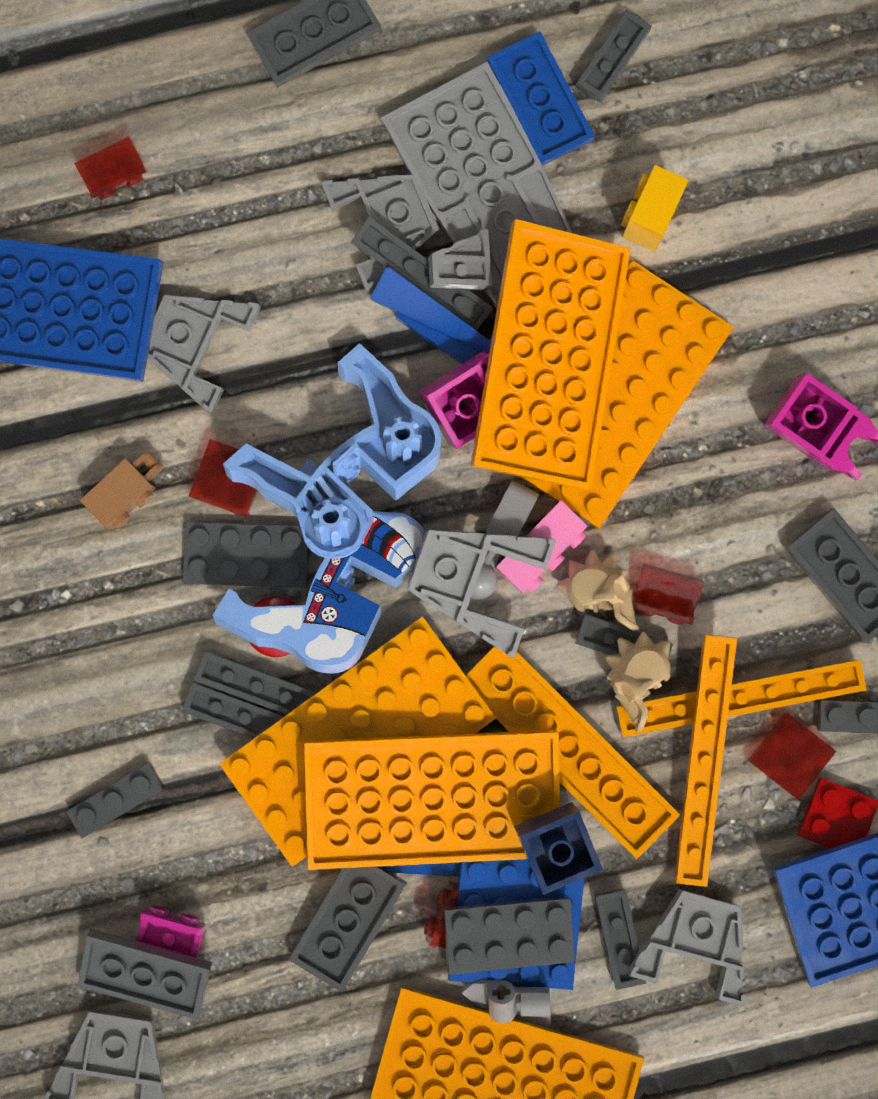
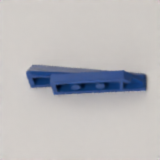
M388 266L386 267L370 297L372 301L397 312L396 320L461 364L482 351L490 350L491 341L393 269Z

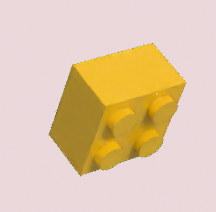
M654 165L651 174L644 172L633 197L638 202L631 201L621 223V226L626 228L622 238L655 252L689 180L657 165Z

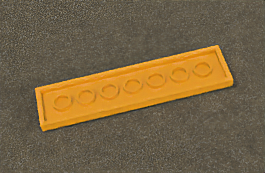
M494 646L465 675L496 719L509 732L557 730L559 732L560 783L636 859L680 816L518 652L512 658Z

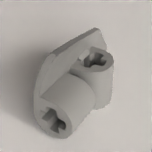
M475 980L466 985L461 991L478 1008L488 1010L492 1020L498 1023H507L515 1018L551 1029L550 987H514L512 983L505 980Z

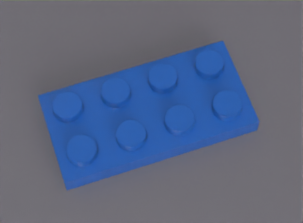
M541 32L486 57V62H488L506 94L542 166L594 141L595 136Z

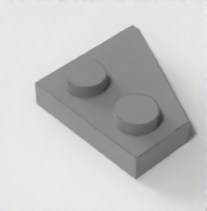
M483 229L476 235L455 242L452 246L436 251L429 256L430 288L489 290L493 286L488 229Z

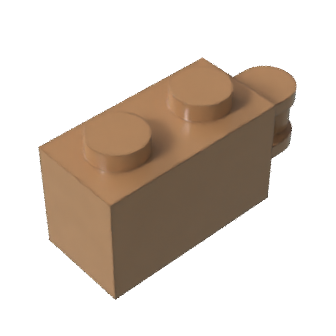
M149 450L144 452L133 463L124 458L80 502L105 528L112 530L116 527L119 529L130 519L129 513L135 507L141 508L153 497L151 492L156 487L150 481L162 471L164 466ZM144 464L150 469L145 475L139 471Z

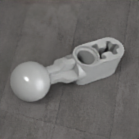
M512 480L486 532L518 536L539 493ZM487 551L471 596L472 600L486 599L495 591L497 575L494 568L499 558L503 557V555Z

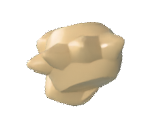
M591 550L584 564L570 560L568 577L557 583V587L568 596L570 603L581 612L589 609L594 610V613H598L599 609L614 610L615 618L618 622L634 632L639 630V627L636 625L635 612L632 605L633 590L630 589L629 580L625 579L627 571L617 568L616 556L610 555L601 561L597 553Z
M645 632L640 634L635 644L624 638H619L617 640L619 654L605 656L608 665L612 669L607 675V679L611 681L610 687H613L616 693L615 698L624 706L632 724L635 725L636 732L644 728L648 718V709L643 702V699L651 694L648 689L660 688L662 686L660 682L663 680L665 682L668 681L671 671L669 661L670 642L654 643Z

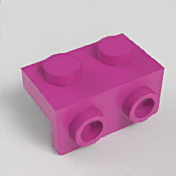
M155 905L141 912L139 918L141 923L136 941L198 957L206 924L199 922V917L190 914H181V917L169 914V909Z

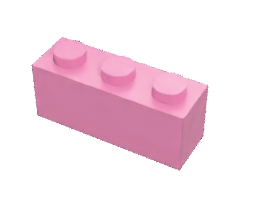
M560 501L527 536L556 540L547 568L553 571L565 559L561 553L569 545L575 549L586 537L583 531L587 528V525L567 505ZM505 557L495 568L521 594L526 589L532 593L544 581L540 577L545 571L544 569L509 557Z

